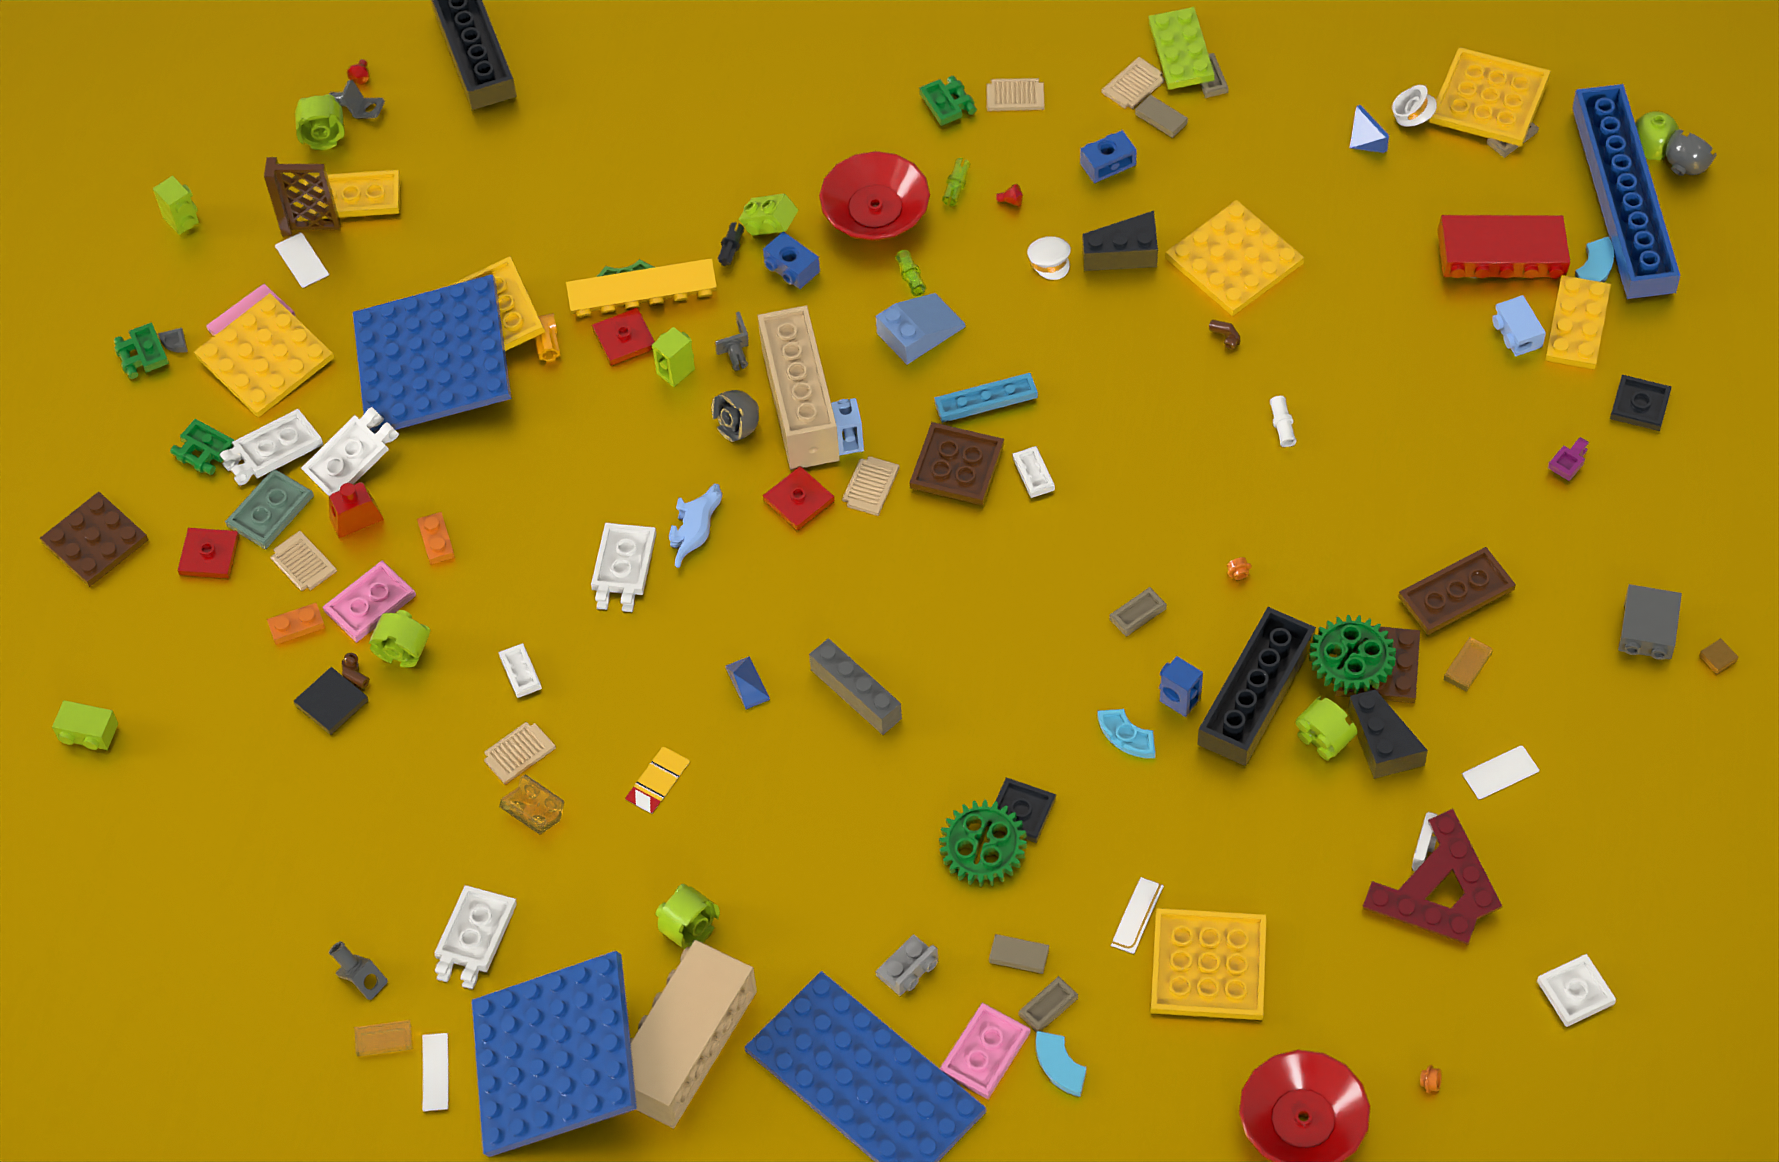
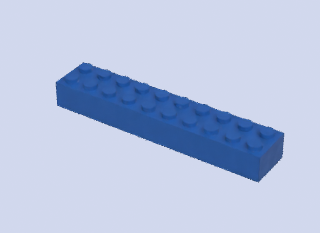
M1624 84L1577 89L1572 109L1609 238L1613 245L1626 297L1631 299L1676 293L1680 272Z

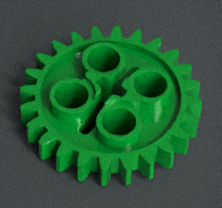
M1347 615L1346 621L1343 622L1338 616L1336 617L1335 625L1328 620L1326 629L1319 627L1318 635H1313V641L1310 643L1309 650L1311 652L1309 655V661L1312 662L1311 669L1312 671H1317V679L1325 677L1324 686L1333 683L1334 691L1336 692L1342 687L1344 688L1345 695H1347L1349 689H1353L1355 694L1359 693L1360 688L1367 692L1370 685L1378 689L1379 681L1386 683L1387 675H1392V666H1395L1396 648H1393L1394 640L1387 639V630L1380 632L1381 624H1376L1372 627L1370 618L1363 623L1361 622L1360 615H1358L1356 621H1352L1350 615ZM1347 637H1352V638H1354L1355 640H1348V639H1346V638H1347ZM1368 652H1373V653H1375L1376 655H1369V654H1367V653H1368ZM1335 654L1339 657H1331L1329 655ZM1355 669V670H1358L1359 672L1355 673V672H1351L1350 670Z
M974 800L971 809L963 804V813L954 810L953 815L955 819L946 818V824L949 828H941V833L945 836L939 838L940 845L944 846L940 848V854L946 856L943 859L944 865L951 864L949 867L951 874L959 871L958 880L960 881L967 876L969 885L975 879H978L980 887L983 886L984 880H988L990 885L993 886L994 878L996 877L1001 882H1004L1003 874L1005 872L1013 876L1012 866L1016 868L1021 867L1020 861L1017 858L1024 859L1026 857L1025 852L1021 850L1027 848V841L1022 840L1027 837L1026 831L1021 830L1023 827L1022 821L1015 822L1017 819L1015 812L1007 815L1008 806H1004L999 810L997 801L993 803L992 807H988L987 800H984L982 806L978 807ZM988 822H992L987 832V842L982 846L979 863L974 864L980 852L979 844H982L984 840L986 826ZM973 823L981 825L980 829L976 831H971L968 827ZM997 831H1004L1007 833V835L1004 838H996L993 836ZM966 847L973 850L969 855H961L959 853L961 849ZM990 855L998 857V860L994 863L985 861L986 857Z

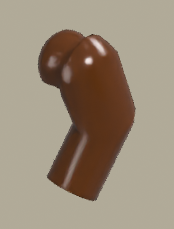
M1214 319L1211 320L1209 330L1223 334L1226 338L1224 340L1225 347L1231 350L1235 349L1240 344L1241 338L1233 324Z
M347 653L342 660V676L352 684L365 689L370 679L359 673L358 656L354 653Z

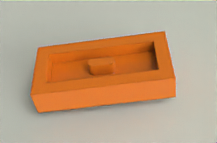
M442 512L418 518V525L430 565L455 558Z
M317 603L267 619L276 645L325 628Z

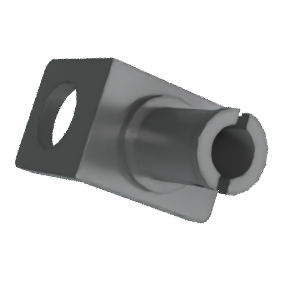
M348 80L343 92L329 93L335 97L341 106H347L354 118H377L385 102L383 98H364L353 80ZM376 104L374 110L365 112L369 105Z
M736 312V323L740 334L716 341L715 349L717 355L728 352L733 369L740 370L739 362L742 369L748 366L742 350L743 347L748 346V333L740 312Z
M342 941L334 944L329 950V954L341 965L336 975L353 982L366 999L371 1000L387 984L388 980L370 959L353 955ZM368 974H374L377 978L376 985L372 989H367L364 986V979Z

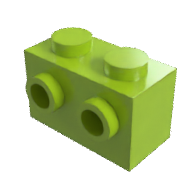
M171 176L153 188L163 219L179 235L191 229L199 222L196 215L198 209L191 200L193 194L187 185L184 184L182 186L174 176Z
M785 193L751 198L744 206V211L739 221L752 236L786 232L799 210Z
M674 327L668 332L661 334L658 340L652 344L656 373L673 387L695 370L692 340L685 332H679Z
M63 700L52 728L58 740L64 744L72 745L75 743L84 745L92 750H97L98 748L108 750L118 726V721L113 710Z

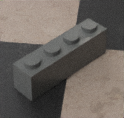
M829 638L809 654L811 671L882 735L902 719L901 703Z

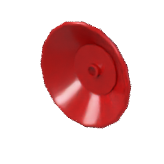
M873 151L855 154L836 164L824 178L819 198L822 212L834 228L853 238L874 241L896 237L914 227L926 213L930 191L926 177L913 162L897 154Z
M1294 1050L1274 1055L1253 1070L1241 1091L1239 1116L1247 1139L1263 1157L1272 1162H1343L1357 1151L1368 1132L1370 1104L1362 1082L1346 1064L1325 1053ZM1305 1115L1308 1117V1120L1301 1121L1298 1117Z

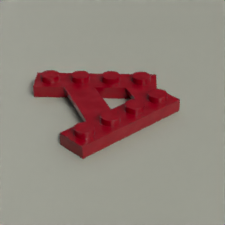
M1452 808L1428 820L1439 843V846L1399 890L1372 881L1363 904V909L1469 945L1477 920L1501 909L1502 904ZM1453 871L1464 893L1453 907L1448 908L1426 900Z

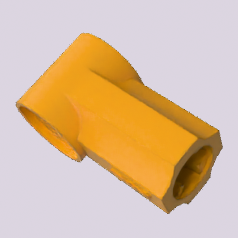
M551 313L538 316L545 332L533 338L536 339L540 360H545L546 362L555 361L560 356L554 314Z

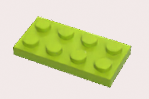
M1194 7L1149 16V25L1168 90L1215 81L1214 71Z

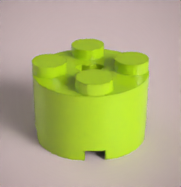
M327 94L324 96L301 98L298 101V106L295 110L296 135L299 142L303 145L306 143L310 145L311 149L326 150L336 146L337 141L344 137V121L342 107L335 97Z
M398 610L397 613H383L369 641V644H371L370 650L377 657L388 663H392L394 659L401 661V667H414L421 656L431 630L428 626L411 619L412 615L407 611Z
M1321 696L1295 722L1300 730L1297 733L1299 739L1307 745L1310 743L1318 748V754L1327 761L1335 757L1358 732L1353 722L1350 725L1346 722L1345 718L1348 715L1336 703L1328 698H1324L1321 701Z
M686 884L678 886L674 895L667 903H662L656 910V916L659 918V931L684 950L687 947H691L694 940L704 943L715 928L711 925L714 917L718 920L720 915L718 905Z

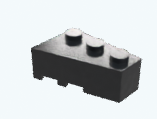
M1154 211L1082 234L1084 271L1157 267L1158 245Z
M1376 689L1350 696L1348 714L1351 722L1357 728V737L1374 779L1425 766L1428 750Z

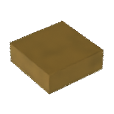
M1722 639L1703 649L1699 655L1716 675L1738 660V656Z

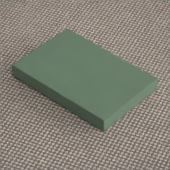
M275 469L262 480L225 523L227 527L238 531L239 534L266 550L314 495L310 489Z

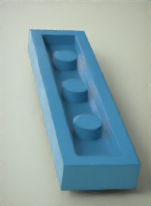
M1031 373L938 396L934 400L941 422L944 423L1038 398V392Z

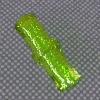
M963 158L956 159L952 174L946 180L948 185L942 201L947 205L949 198L952 197L949 206L957 204L960 191L966 184L965 177L970 167V162L965 159L963 167H961Z
M908 250L898 252L895 258L902 270L901 276L903 280L907 281L914 296L923 294L926 290V285L920 276L919 266L915 265Z

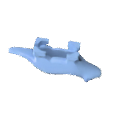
M713 484L703 496L691 502L684 503L682 498H678L676 509L679 510L678 519H683V525L679 530H677L676 526L671 525L669 533L671 547H680L675 559L676 568L681 566L683 558L689 552L701 546L708 538L711 515L722 499L719 484Z

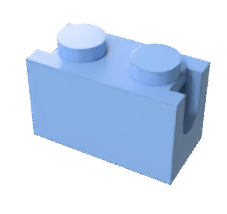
M1523 295L1496 304L1497 315L1492 317L1493 324L1497 330L1501 331L1507 348H1511L1515 356L1543 347L1546 332Z
M856 398L832 402V410L837 426L839 456L864 451L862 422ZM842 431L844 432L845 440L842 437Z

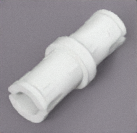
M1275 396L1270 400L1274 415L1273 426L1277 428L1280 445L1282 447H1290L1296 443L1292 428L1293 418L1288 412L1286 398L1284 396Z

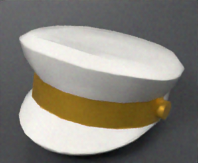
M1416 85L1402 92L1395 99L1392 109L1396 121L1400 125L1415 126L1421 124L1435 113L1437 107L1436 100L1427 94L1426 86Z
M1043 237L1031 243L1027 254L1031 260V267L1041 276L1056 280L1064 277L1069 271L1068 256L1071 248L1066 241L1057 237Z

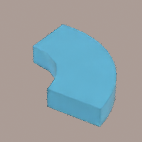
M1609 236L1586 244L1588 260L1584 266L1575 271L1576 278L1605 282L1614 261V249Z
M1124 709L1097 711L1099 725L1106 738L1114 746L1133 756L1155 758L1153 730H1145L1133 725L1126 717Z
M1037 1031L1036 1052L1040 1066L1053 1084L1067 1093L1080 1097L1086 1075V1067L1075 1063L1068 1056L1065 1049L1064 1036Z

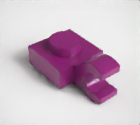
M1580 437L1571 449L1563 446L1549 462L1548 468L1570 481L1584 465L1585 458L1583 456L1588 450L1585 447L1589 442Z

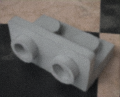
M913 934L876 970V976L901 996L906 990L910 991L917 985L919 977L925 971L930 972L938 962L937 947L934 945L928 947Z

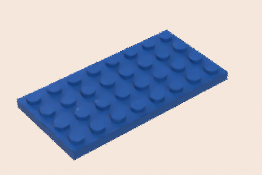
M822 971L745 1046V1051L875 1162H939L986 1113L985 1106Z

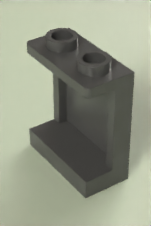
M1629 584L1625 597L1624 618L1618 650L1630 655L1640 654L1652 656L1660 660L1671 659L1675 648L1682 593Z

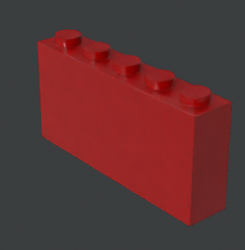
M1441 215L1437 231L1443 277L1560 278L1561 275H1567L1570 266V256L1563 215Z

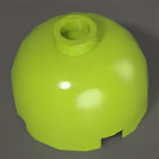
M1659 111L1645 113L1635 122L1645 158L1649 160H1662L1666 156V147L1675 130H1679V127L1674 118L1669 114Z

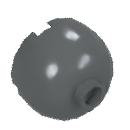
M1675 130L1666 147V157L1672 165L1671 170L1680 176H1684V174L1698 175L1706 171L1717 155L1716 153H1710L1713 148L1703 139L1692 133L1687 137L1681 135L1683 130Z
M730 390L713 398L711 404L713 420L718 418L720 426L717 429L724 438L734 442L747 437L755 430L759 421V407L751 396L740 390Z

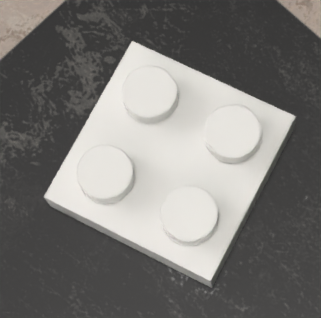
M1587 954L1540 975L1537 979L1538 984L1566 1027L1614 1005L1616 998Z

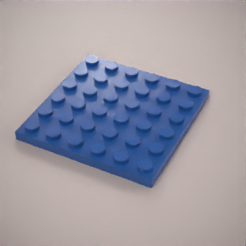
M493 274L353 312L363 414L372 407L384 419L380 425L370 428L374 434L386 422L397 430L511 399L496 280Z
M613 951L472 1000L483 1154L491 1157L637 1109L622 955L619 952Z

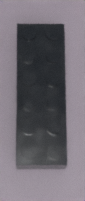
M431 0L434 14L471 109L475 110L517 97L512 74L483 1Z
M1267 607L1199 727L1197 745L1246 766L1306 659L1316 627Z

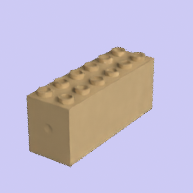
M807 306L758 315L762 353L790 470L797 469L799 466L805 468L840 461L837 426Z
M694 940L690 948L687 947L683 951L680 965L676 970L673 969L670 972L666 981L667 986L662 993L659 992L655 996L652 1010L648 1016L644 1015L638 1025L639 1031L634 1039L630 1038L637 1103L636 1110L672 1128L676 1126L757 992L753 967L697 940Z

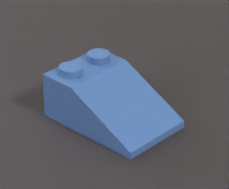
M936 293L895 303L876 315L877 334L906 364L914 361L966 327L965 323Z

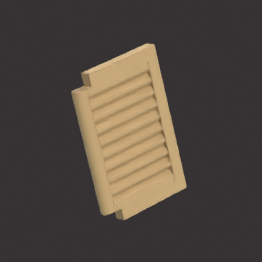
M1138 57L1104 87L1102 93L1123 108L1129 106L1133 109L1164 82V78L1161 77V71Z
M1039 78L991 79L992 84H987V111L1044 110V84L1039 83Z
M868 456L867 460L860 459L842 500L848 502L847 507L879 516L900 468L899 465Z
M301 531L273 549L275 554L271 556V559L301 591L307 587L309 590H312L337 572L329 560Z
M525 722L484 752L487 756L484 761L506 785L556 749V746L535 723L530 726Z

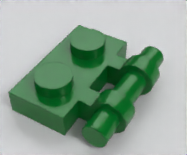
M950 76L947 79L948 84L946 85L939 79L919 88L921 97L941 126L962 118L961 109L966 110L969 115L977 111L973 98L966 94L964 85L955 76ZM951 95H956L958 99L954 100Z
M152 322L130 330L131 338L124 341L121 336L114 339V350L117 356L121 357L122 369L128 374L130 379L138 377L137 368L140 366L144 367L145 372H149L169 364ZM136 349L138 355L131 357L130 352Z
M194 419L180 435L181 441L185 444L182 447L173 445L170 453L176 456L178 461L193 465L194 469L200 473L206 472L212 475L216 467L210 464L211 460L214 459L221 463L223 459L220 453L234 448L232 442L235 440ZM195 449L202 453L199 457L192 454Z

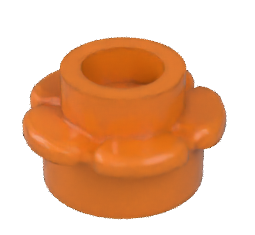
M1244 557L1236 558L1227 564V574L1230 578L1234 577L1235 580L1244 579L1249 575V569L1252 568V565L1247 563Z
M1429 1065L1427 1070H1422L1420 1085L1425 1087L1427 1093L1440 1090L1442 1080L1441 1069L1433 1068V1065Z

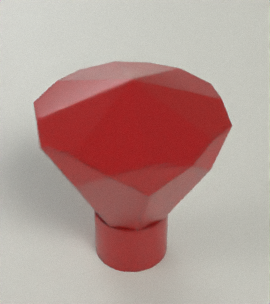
M361 59L358 64L352 65L347 69L348 78L353 80L355 84H364L369 80V72L366 69L367 61Z
M1017 183L1013 184L1005 192L997 193L996 199L998 203L1007 202L1020 207L1022 205L1023 193Z

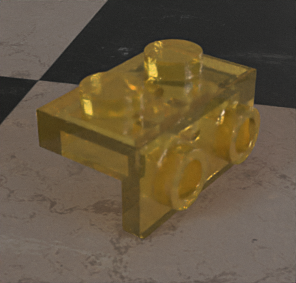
M524 774L520 777L518 788L503 797L499 807L541 835L561 820L565 802Z

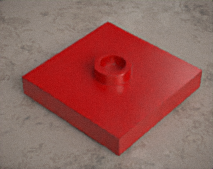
M638 307L592 324L593 331L611 366L653 350L652 344L655 341Z
M801 466L763 495V501L797 531L835 501L834 495Z
M188 528L177 570L179 575L229 579L239 539L238 531Z

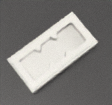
M1036 446L1013 453L1014 463L1031 498L1055 490L1053 480Z
M523 643L499 652L500 659L517 698L542 689Z
M1426 813L1413 858L1412 871H1416L1426 860L1428 852L1433 853L1437 839L1435 836H1432L1433 831L1428 820L1437 816L1435 813Z

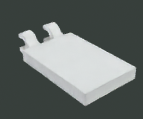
M371 407L360 420L354 415L301 469L330 496L332 493L340 491V487L343 484H354L389 450L385 444L394 441L399 436V433L386 422L374 434L370 428L380 425L384 419Z
M297 409L233 441L234 448L221 452L220 456L224 460L223 466L227 471L232 470L236 476L234 480L241 486L247 483L253 474L256 478H259L322 446L323 441L300 410ZM240 460H243L245 462L243 464L238 465Z
M605 523L591 582L592 590L597 591L595 601H598L597 609L607 610L609 593L616 592L622 593V611L633 612L635 594L643 595L656 538V528Z
M464 886L435 951L436 959H440L435 969V972L439 973L437 980L448 982L453 964L465 966L461 975V980H464L462 986L470 989L475 987L479 970L487 972L517 905L516 899Z

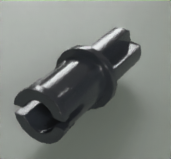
M732 222L729 225L726 237L721 241L722 248L718 256V262L722 266L730 265L735 252L740 248L739 242L744 232V227L740 223L735 231L737 222Z

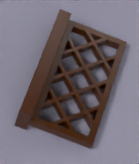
M267 157L264 179L282 236H292V230H340L341 222L325 165L278 164L277 157ZM283 173H292L295 176L291 178ZM308 173H319L320 175L315 178ZM302 178L309 182V184L304 185L298 181ZM292 186L300 191L295 193L289 190V188ZM315 186H317L318 188H320V189H322V190H324V191H322L321 193H319V192L313 190V188H314ZM307 194L313 197V199L310 201L304 198L303 195ZM297 201L304 206L299 208L293 203ZM321 201L328 206L323 208L317 203ZM309 209H312L318 213L316 215H313L307 211ZM301 216L308 221H297V218ZM325 216L333 221H324L321 218Z

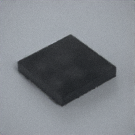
M1622 374L1610 419L1660 431L1672 386Z
M330 667L293 702L298 709L331 735L369 700L362 691L334 668Z
M1006 777L996 801L998 802L999 810L1004 806H1008L1007 815L1015 812L1017 816L1015 822L1022 821L1023 827L1021 830H1025L1027 836L1024 839L1037 843L1055 803L1056 794ZM988 822L987 826L990 827L992 822Z

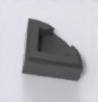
M182 328L158 333L162 345L168 350L180 353L188 352Z

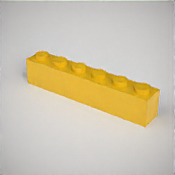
M712 258L566 282L571 314H576L577 317L589 316L591 311L601 310V313L616 311L615 307L625 306V309L640 307L639 303L649 302L650 305H658L664 303V299L673 298L674 301H682L688 299V295L698 294V297H707L713 295L712 291H717Z

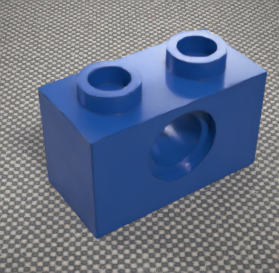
M1123 130L1080 148V164L1091 180L1096 183L1135 166L1137 150Z
M785 232L779 234L763 249L766 267L770 271L777 272L788 284H793L799 289L820 272L819 257Z
M1176 656L1171 663L1167 662L1160 672V702L1187 717L1201 700L1203 672Z

